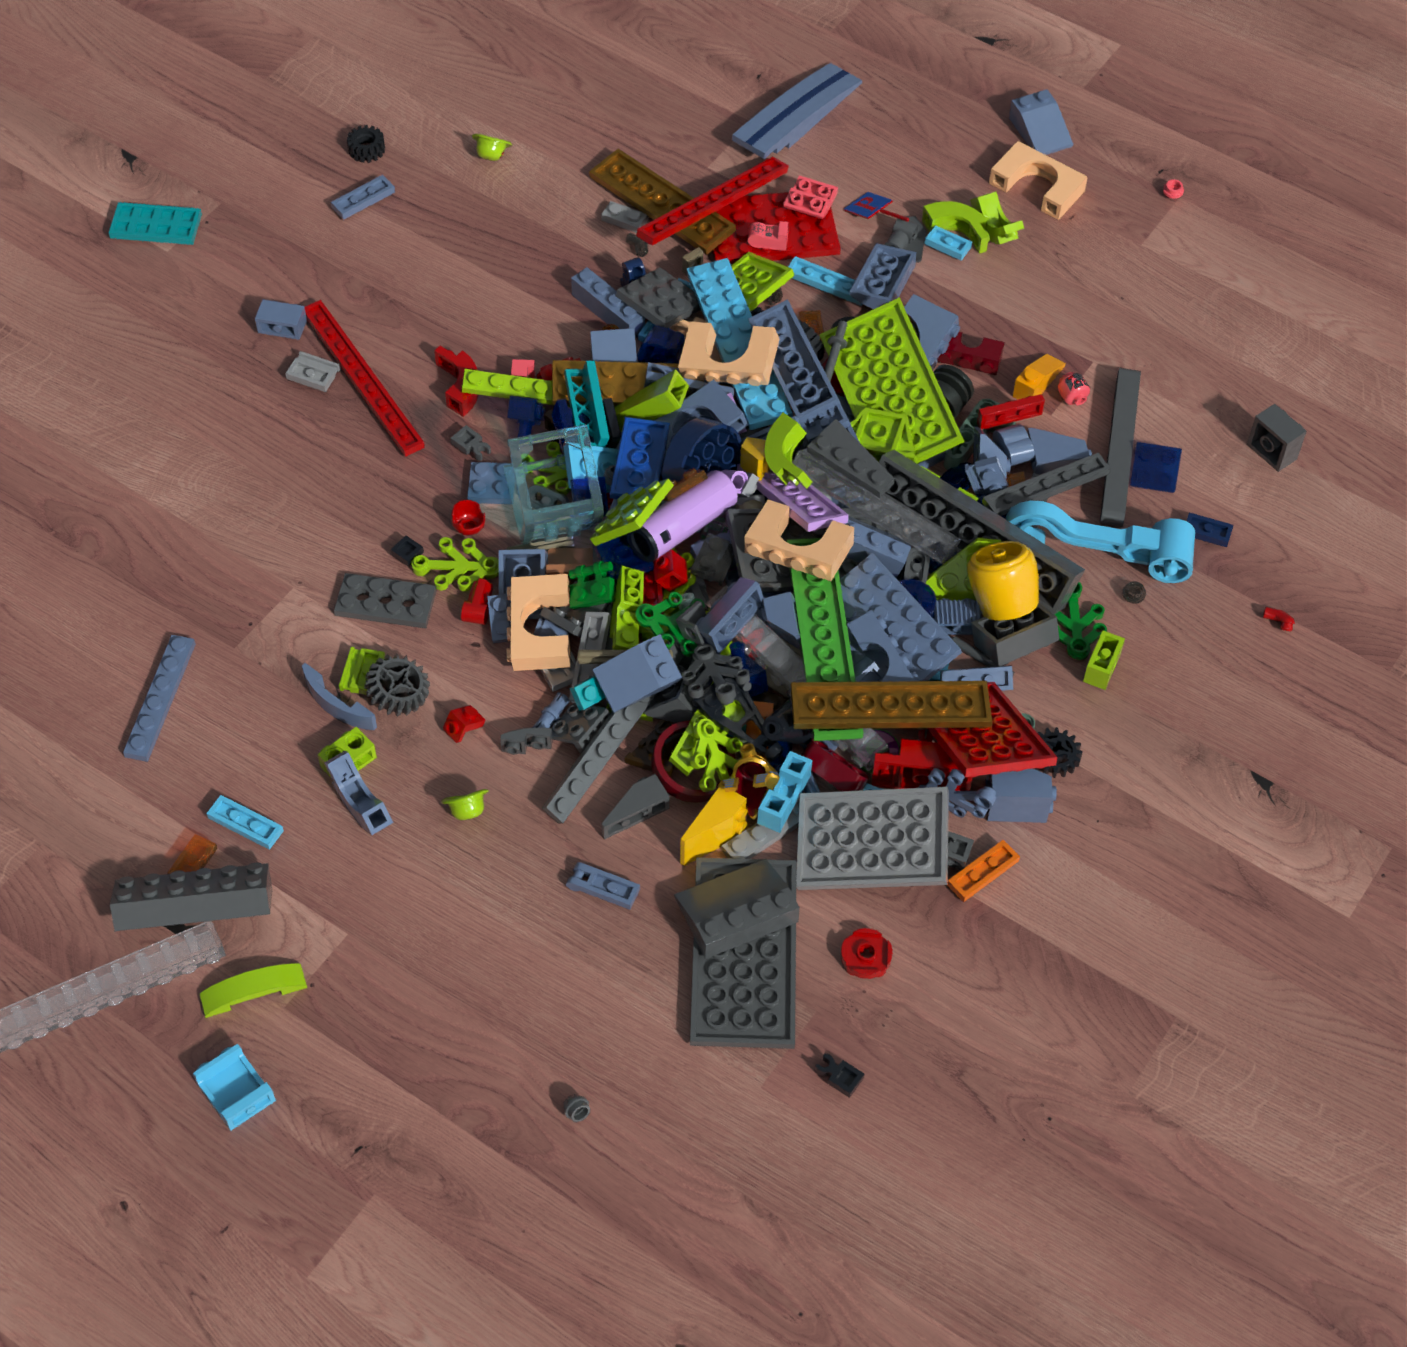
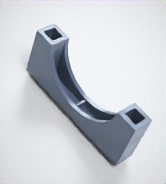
M913 294L904 308L933 370L940 354L946 352L951 338H955L959 333V316Z

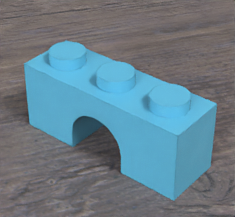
M792 751L788 753L779 770L780 779L773 791L768 790L758 808L757 824L778 833L781 832L800 793H802L811 776V759Z

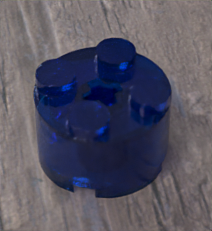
M654 326L648 332L638 350V362L679 364L685 343L684 334L669 328Z

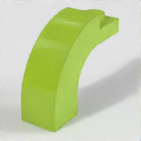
M997 192L970 199L972 208L979 211L987 219L986 230L992 243L998 245L1018 239L1017 231L1024 229L1023 221L1011 222L1006 218L1001 209Z
M951 201L935 202L923 206L922 222L929 233L935 225L945 230L959 231L972 241L979 254L987 252L988 242L990 241L989 233L986 230L987 219L979 211L968 205Z
M782 412L773 423L766 437L765 459L770 469L785 485L791 482L795 486L801 484L807 489L812 484V480L803 470L792 463L794 449L807 433L797 421Z

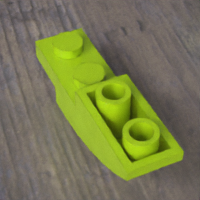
M625 566L620 568L610 625V637L613 638L612 650H629L639 644V624L636 621L635 612L643 604L644 571Z

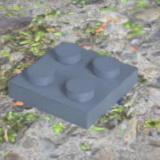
M471 462L467 499L481 504H513L517 470L516 463Z

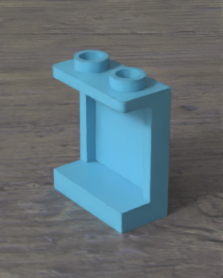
M239 1044L224 1049L218 1057L210 1062L201 1064L193 1073L197 1085L230 1131L276 1101L273 1090L258 1075L243 1054Z

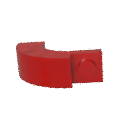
M439 346L434 350L436 365L457 378V381L445 392L446 406L464 417L474 407L479 397L477 394L462 392L465 369L477 370L476 364L463 350L458 355H455L453 351Z

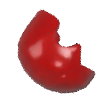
M467 499L460 500L453 505L451 523L457 532L470 536L479 533L484 528L485 513H482L479 503Z

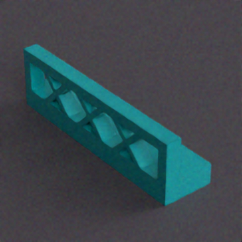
M586 361L583 369H565L564 371L577 444L606 447L609 441V433L595 361ZM582 376V385L580 387L572 382L571 377ZM578 393L586 399L584 406L575 400ZM581 413L590 418L588 425L579 420L578 416ZM586 432L592 436L594 443H583V434Z

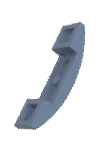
M306 663L302 665L309 692L327 713L341 722L354 727L357 726L366 730H375L377 728L374 713L359 702L349 707L325 689L323 676Z

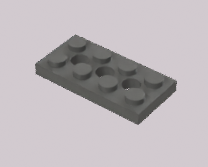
M345 573L334 613L335 616L427 629L437 589L435 585ZM360 595L369 596L363 601L357 599ZM383 598L391 599L387 604L380 603V600ZM406 601L414 602L410 607L402 605Z

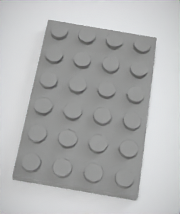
M948 787L800 793L796 888L798 890L947 885Z

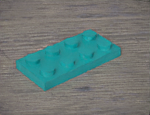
M118 202L109 230V236L111 239L193 245L202 212L200 208Z

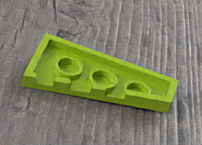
M736 700L722 709V714L734 722H738L745 717V711ZM698 709L669 759L686 776L694 770L690 764V758L694 755L698 741L693 733L694 726L699 720L706 718ZM716 726L718 732L725 736L728 735L726 731ZM706 747V750H705L704 755L707 757L708 754H709V751H708V748Z

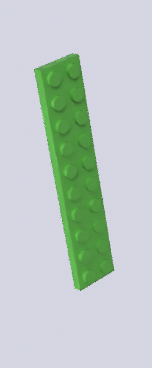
M821 538L787 540V543L796 546H807L816 543ZM789 568L792 591L795 598V612L798 618L805 682H856L839 571H837L832 581H828ZM863 728L812 729L814 741L862 739L864 734Z

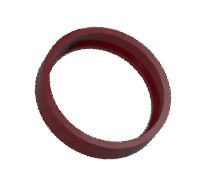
M691 720L682 721L668 727L658 738L651 756L653 774H656L667 793L679 800L692 803L709 801L718 789V784H716L714 790L709 792L689 789L672 780L663 767L661 750L664 742L673 734L685 732ZM718 744L725 754L736 759L735 753L728 752L725 746ZM728 767L727 771L729 776H731L733 769Z

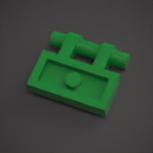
M598 561L591 566L579 565L575 569L569 570V577L571 579L578 578L577 584L570 585V608L576 610L615 602V581L613 578L607 577V572L613 570L612 562ZM595 574V580L589 581V575Z

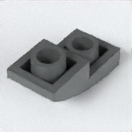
M524 728L504 733L500 738L501 750L512 755H526L527 746L539 750L551 749L553 743L552 728Z

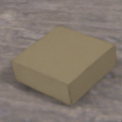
M699 247L682 257V272L686 276L687 268L703 264V251Z

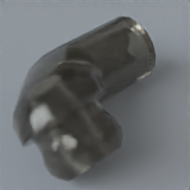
M633 233L627 235L626 242L635 246L636 255L638 257L646 256L649 252L648 244Z

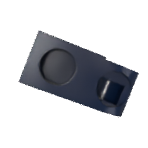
M640 257L622 263L623 278H620V284L623 287L646 275L645 267Z

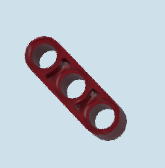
M813 738L801 754V756L812 760L811 770L841 792L861 791L869 780V776L822 742L814 741Z

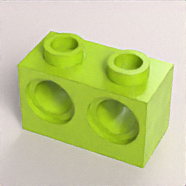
M357 726L351 731L343 733L337 741L325 746L318 753L320 767L329 776L330 774L324 762L343 751L349 752L358 771L377 758L375 745Z

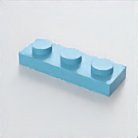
M222 795L219 796L206 813L208 819L269 850L284 831L283 826Z

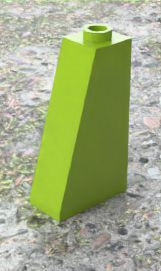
M676 369L627 398L623 403L614 406L621 432L625 417L654 421L681 408L689 385Z

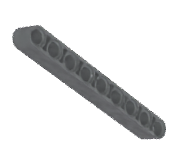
M1118 369L1107 464L1111 470L1104 480L1099 523L1102 525L1123 527L1141 377V371Z

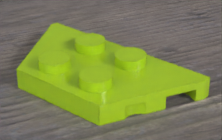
M864 408L857 418L850 422L860 444L870 454L882 456L887 452L896 450L908 459L916 462L908 415Z

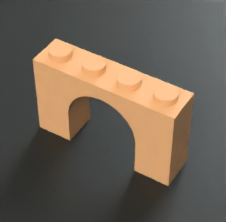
M1017 141L992 167L989 184L1007 192L1020 178L1025 176L1037 175L1048 179L1053 184V187L1044 195L1041 211L1059 220L1085 192L1088 177Z
M690 322L678 365L683 378L708 382L714 379L716 382H728L734 385L738 383L750 384L752 386L768 385L780 340L775 327L753 326L749 345L745 353L735 361L720 363L711 359L716 339V333L712 324Z
M768 499L745 535V553L832 581L854 544V527L832 520L823 537L816 543L807 546L792 545L781 538L782 533L789 524V506Z
M568 574L511 577V586L507 587L508 601H511V607H507V619L511 621V627H507V640L511 641V648H507V661L512 663L514 671L571 668V647L568 635L535 636L524 629L527 617L534 611L544 607L570 606Z

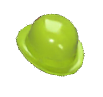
M477 133L472 135V138L477 142L476 152L485 160L497 161L501 159L505 149L512 146L511 142Z
M481 789L468 795L447 797L442 799L441 803L448 804L452 815L456 819H473L482 814L484 810L483 795L488 793L489 790Z

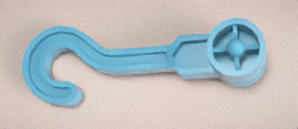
M1044 501L1018 503L1011 507L1006 515L1007 521L1044 544L1046 538L1045 531L1030 526H1043L1061 541L1074 546L1117 553L1124 561L1149 565L1148 572L1150 575L1164 583L1183 582L1189 579L1193 573L1195 529L1193 525L1181 519H1163L1155 523L1152 528L1132 525L1126 529H1116L1075 521L1056 505Z

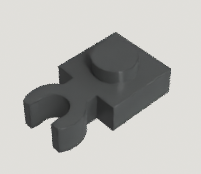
M467 425L450 438L452 445L466 455L472 451L474 457L479 461L483 460L481 451H485L487 454L491 453L489 444L483 442L482 436Z

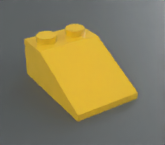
M721 784L680 839V864L686 866L695 861L696 857L701 858L719 849L723 844L736 837L737 834L740 835L747 826L745 821L748 809H746L747 798L734 791L725 792V786Z

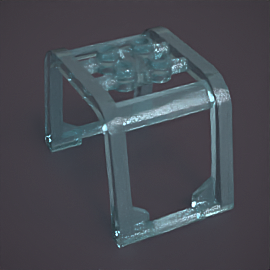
M587 424L507 439L512 464L503 465V471L521 544L532 543V540L544 538L545 542L557 540L558 535L567 534V537L579 536L582 530L588 529L592 531L602 522L604 516L603 502ZM564 438L565 444L582 451L591 499L588 490L578 489L580 501L532 510L525 477L529 471L559 466V468L566 470L565 455L560 454L554 458L528 463L526 461L522 462V460L533 450V444Z

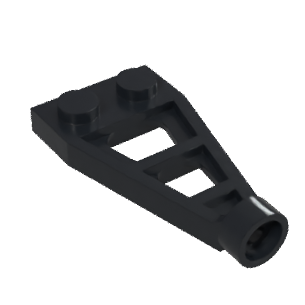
M722 676L725 682L734 684L736 691L734 700L738 701L745 711V717L738 722H734L722 714V709L727 705L721 704L717 700L714 683L704 690L702 697L694 698L692 703L707 719L713 721L716 726L728 734L737 737L742 743L753 744L755 751L765 756L770 763L776 760L785 750L777 741L770 740L765 736L763 732V717L748 692L744 691L736 683L735 678ZM750 720L761 731V735L756 739L750 738L741 729Z

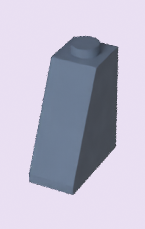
M1028 428L1027 434L1035 451L1034 459L1030 460L1033 473L1042 475L1092 455L1091 449L1087 448L1085 440L1036 428Z

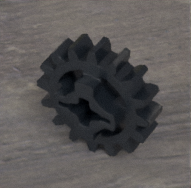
M1057 727L1054 732H1051L1048 728L1045 729L1044 734L1038 732L1039 736L1057 756L1056 765L1042 768L1044 770L1043 773L1048 774L1050 772L1053 778H1056L1057 773H1060L1062 777L1066 776L1067 771L1073 774L1075 767L1080 765L1083 753L1080 750L1081 743H1074L1076 736H1067L1068 730L1059 733Z

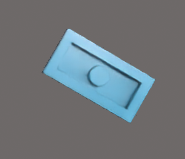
M935 225L925 238V245L962 261L971 249L972 241Z

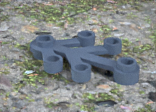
M936 768L932 769L928 776V784L920 785L918 788L937 787L945 778L944 772ZM952 769L947 777L949 781L946 785L949 790V801H951L949 802V811L961 818L966 815L967 811L977 818H984L988 809H991L996 801V792L987 786L978 791H955L965 777L960 770ZM966 800L974 801L975 803L973 805Z

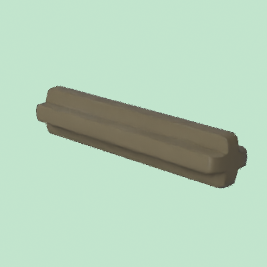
M572 535L510 546L507 547V550L545 549L548 553V550L552 548H574V539Z

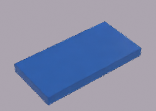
M625 417L610 489V498L618 499L625 493H633L639 487L646 488L656 480L660 482L670 423Z

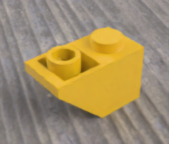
M746 437L741 446L740 467L747 473L755 474L759 477V481H761L765 473H769L770 470L764 452L766 440Z

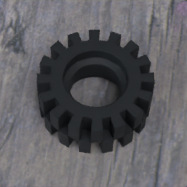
M364 125V128L357 126L358 130L353 128L352 133L349 132L347 137L348 151L351 158H354L357 162L360 159L361 163H365V160L371 163V159L377 161L378 157L381 158L383 153H385V142L380 129H375V126L372 125L370 128H368V125Z

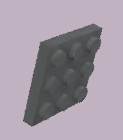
M660 267L617 289L616 293L617 298L663 331L701 310L694 291Z

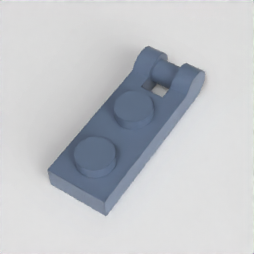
M581 862L576 863L573 869V876L569 877L566 882V886L572 891H581L631 910L640 891V884ZM583 877H589L587 881L582 880Z

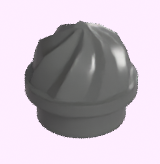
M574 1094L573 1096H568L564 1101V1114L568 1119L580 1122L589 1115V1102L585 1097Z

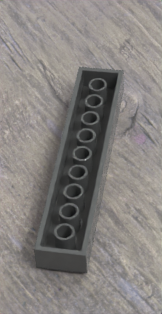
M896 450L882 455L879 463L894 477V484L880 498L868 490H865L864 494L957 553L977 538L1001 540V542L1014 541L1026 545L1032 550L1037 562L1039 603L1054 615L1065 608L1085 571L1084 568Z

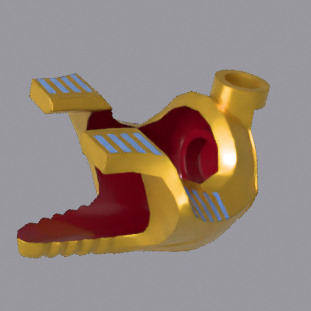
M747 743L740 747L742 758L735 764L733 774L728 779L722 780L718 784V788L722 784L725 786V792L734 791L747 798L748 814L752 819H756L758 808L769 789L772 790L776 786L780 776L764 758L757 755L754 745Z

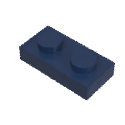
M1189 512L1187 522L1193 525L1195 529V539L1223 547L1228 546L1234 525Z

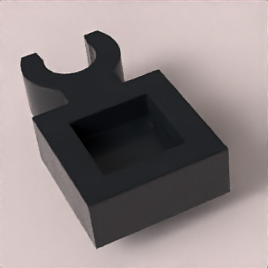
M825 1053L823 1061L828 1063L829 1066L822 1067L817 1064L815 1066L816 1073L821 1076H829L828 1084L850 1098L864 1079L865 1074L844 1060L837 1065L834 1058Z

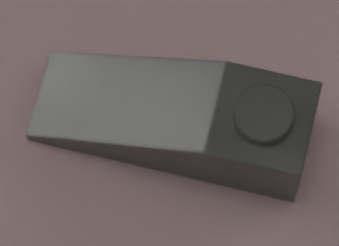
M656 774L639 779L601 823L602 837L604 839L670 809V796Z

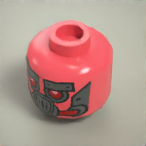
M1069 372L1060 378L1058 392L1068 405L1076 404L1078 406L1086 402L1090 394V387L1080 373Z

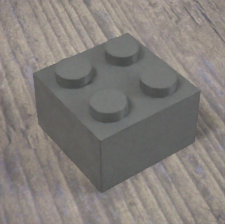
M1273 404L1255 416L1247 445L1279 472L1298 459L1307 431L1284 410Z

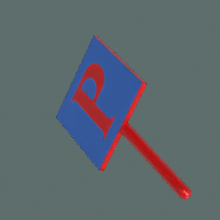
M871 192L865 193L844 208V211L866 219L880 212L906 222L909 221V218L884 210L893 200Z

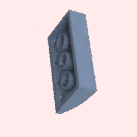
M876 243L854 282L849 295L872 309L899 298L915 268L916 252Z

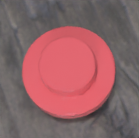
M1171 179L1164 185L1163 193L1172 199L1179 198L1184 193L1183 184L1179 180Z

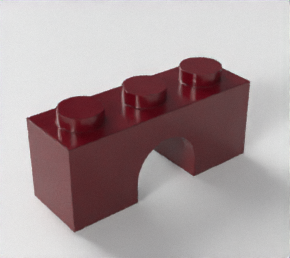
M959 332L955 338L952 337L949 341L946 352L940 354L937 362L997 375L1005 342L984 337L980 346L970 348L961 342L962 332Z

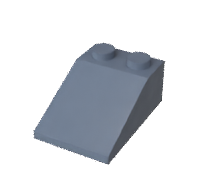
M1048 89L1011 101L1009 119L1029 147L1045 155L1073 147L1072 139L1059 106Z
M545 549L499 550V595L507 594V587L511 586V577L546 575V565H548L547 551ZM543 608L531 613L527 619H546L540 615Z
M661 634L630 648L592 669L613 713L678 683L682 678Z

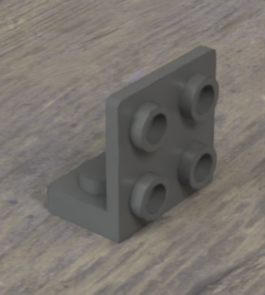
M609 603L576 610L570 608V606L560 607L559 609L554 607L553 611L544 607L540 615L581 638L586 612H604Z
M573 703L559 721L553 725L552 739L574 744L581 754L610 715V712L607 708L593 705L585 710H579L576 703Z

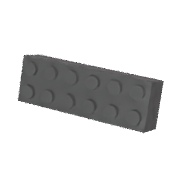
M255 862L248 866L236 867L228 865L220 869L201 868L192 872L175 871L164 875L153 873L145 877L133 878L125 876L117 879L114 882L110 901L114 931L269 915L272 900L269 863L261 864Z

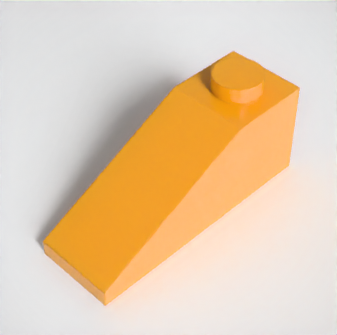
M1046 354L1029 364L1015 380L1013 397L1019 400L1028 396L1042 394L1065 367L1066 363Z

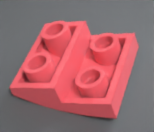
M799 175L794 188H791L784 207L823 219L838 193V187Z

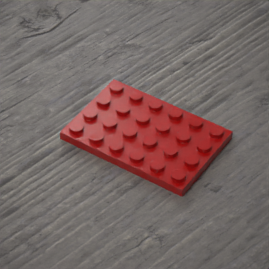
M789 192L743 196L716 211V213L735 224L736 231L713 249L714 260L718 261L728 258L730 265H733L748 252L771 261L794 259L795 256L809 258L840 255L841 248L832 209L830 207L825 217L821 219L785 208L784 202ZM780 221L788 222L786 251L756 248L748 243L749 228L752 223L760 222L765 225H779Z
M987 682L992 716L991 727L927 728L964 777L973 778L979 775L1000 774L1010 771L1018 772L1033 768L1041 769L1055 766L1057 763L1055 753L995 682Z

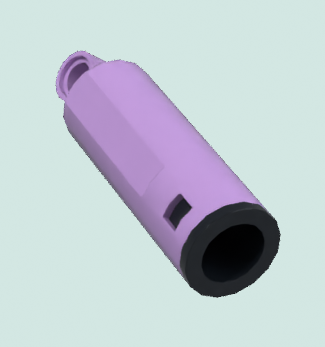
M714 470L657 507L640 529L627 533L626 537L631 549L641 560L648 563L655 561L722 515L727 509L732 508L737 502V493L741 494L742 488L748 480L747 474L738 470Z

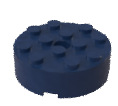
M700 417L688 421L672 436L665 455L661 476L663 480L669 478L674 485L667 496L671 499L711 471L737 470V464H740L741 446L743 444L739 433L733 427L709 418Z

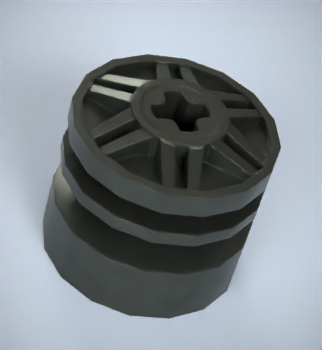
M944 364L938 366L933 373L955 419L973 396L974 387L970 378L962 370L952 365Z

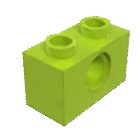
M1104 630L1102 631L1087 665L1084 683L1106 690L1121 655L1125 638Z

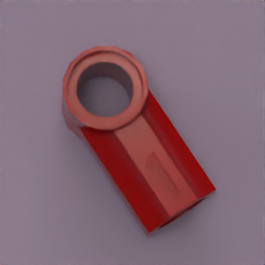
M486 579L473 581L468 601H464L462 606L461 621L486 625L489 614L487 596L492 595L493 584L489 583Z

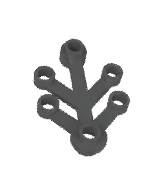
M702 644L694 649V662L688 670L681 674L683 684L689 685L688 690L691 698L702 697L704 695L703 687L711 678L716 686L717 700L724 705L734 702L736 691L734 684L725 682L721 675L735 678L738 684H746L750 681L749 671L742 669L741 657L716 654V651L709 644ZM715 663L727 664L728 667L715 665ZM702 666H705L706 669L697 679L696 673Z

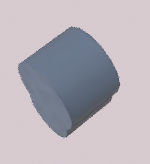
M1015 424L993 432V442L1007 455L1011 466L1034 459V446L1028 437L1027 431L1021 424Z

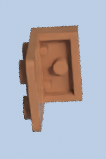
M549 549L546 575L568 574L569 584L572 585L575 581H578V578L571 579L569 577V570L575 569L579 565H593V549ZM589 575V581L594 580V575Z

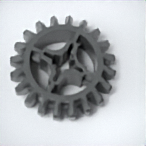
M388 654L384 657V660L379 657L376 663L370 666L369 672L365 676L366 697H372L371 705L379 704L378 710L386 709L387 715L393 711L397 717L401 715V712L407 716L411 711L416 712L419 706H423L426 701L425 699L429 695L430 682L427 681L428 673H422L423 666H415L416 659L410 662L407 655L403 659H400L398 654L394 655L393 659Z

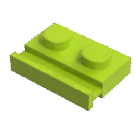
M351 647L339 683L340 691L350 690L351 693L367 695V689L364 686L366 682L365 676L369 672L370 666L373 663L375 664L379 657L384 660L385 652L364 648L358 650L355 647Z

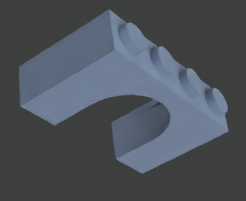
M714 379L708 384L703 385L691 396L686 397L680 409L655 420L670 423L665 455L672 436L688 421L695 418H709L729 425L737 432L748 426L743 412Z

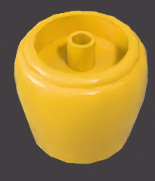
M1005 541L987 545L972 555L967 565V573L972 591L984 617L997 621L1011 620L1027 615L1036 609L1039 603V574L1035 556L1030 548L1020 542Z

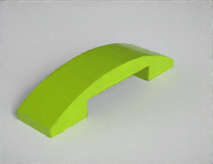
M281 964L238 974L205 989L199 994L205 1017L208 1018L231 1011V1005L278 991L285 995L305 989L307 985L301 964Z

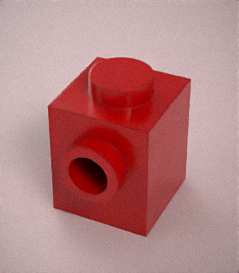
M672 549L654 561L655 581L669 592L687 583L686 560Z

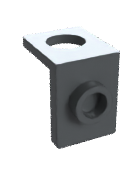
M696 601L676 619L683 638L702 645L704 640L696 623L701 617L706 616V612L700 601Z

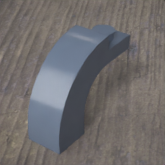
M343 751L324 762L338 795L355 820L366 832L373 835L393 823L383 801L377 799L362 780L349 752Z

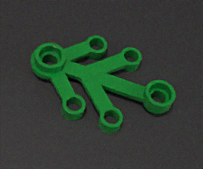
M1078 582L1074 593H1072L1068 601L1070 618L1060 611L1055 614L1057 622L1072 632L1071 638L1061 631L1058 625L1059 641L1067 646L1068 655L1076 660H1082L1089 656L1090 645L1096 639H1099L1101 635L1096 630L1107 632V627L1104 624L1096 623L1092 631L1082 638V631L1094 620L1102 619L1105 609L1100 604H1094L1091 606L1090 611L1080 619L1078 598L1082 592V584Z
M672 592L666 600L655 606L650 604L640 605L635 612V618L640 626L649 627L655 636L661 634L663 639L670 642L669 645L666 644L668 650L673 646L675 638L681 647L682 653L690 657L693 655L697 644L683 638L676 619L696 601H700L703 608H705V604L701 599L696 598L692 600L688 607L671 616L661 614L669 608H677L682 602V596L678 592ZM671 598H676L678 602H673ZM644 612L649 613L651 617H647ZM659 624L667 626L672 635L665 634ZM686 646H690L692 651L687 650Z

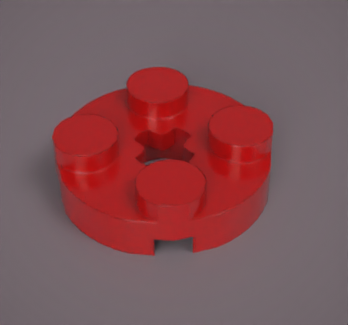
M858 929L848 938L846 937L842 943L841 960L849 975L864 979L882 977L892 961L893 950L889 940L887 942L882 937V933L875 929ZM864 949H869V953L874 955L865 958L860 953H863Z

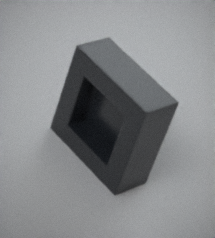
M408 536L403 537L390 549L391 555L408 567L416 556L424 553L423 546Z

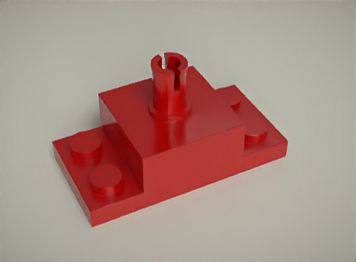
M920 730L918 732V740L901 739L899 755H893L888 752L875 753L871 785L888 789L918 788L920 785L928 784V776L932 769L936 768L945 774L943 782L937 785V787H946L949 781L947 777L951 770L959 769L953 761H950V757L940 744L932 742L933 735L930 731L927 730L925 739V730ZM965 777L955 791H970L972 777Z

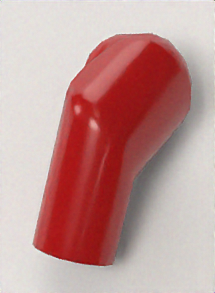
M1265 607L1263 618L1281 622L1280 629L1283 631L1291 632L1293 630V624H1295L1293 617L1283 610Z

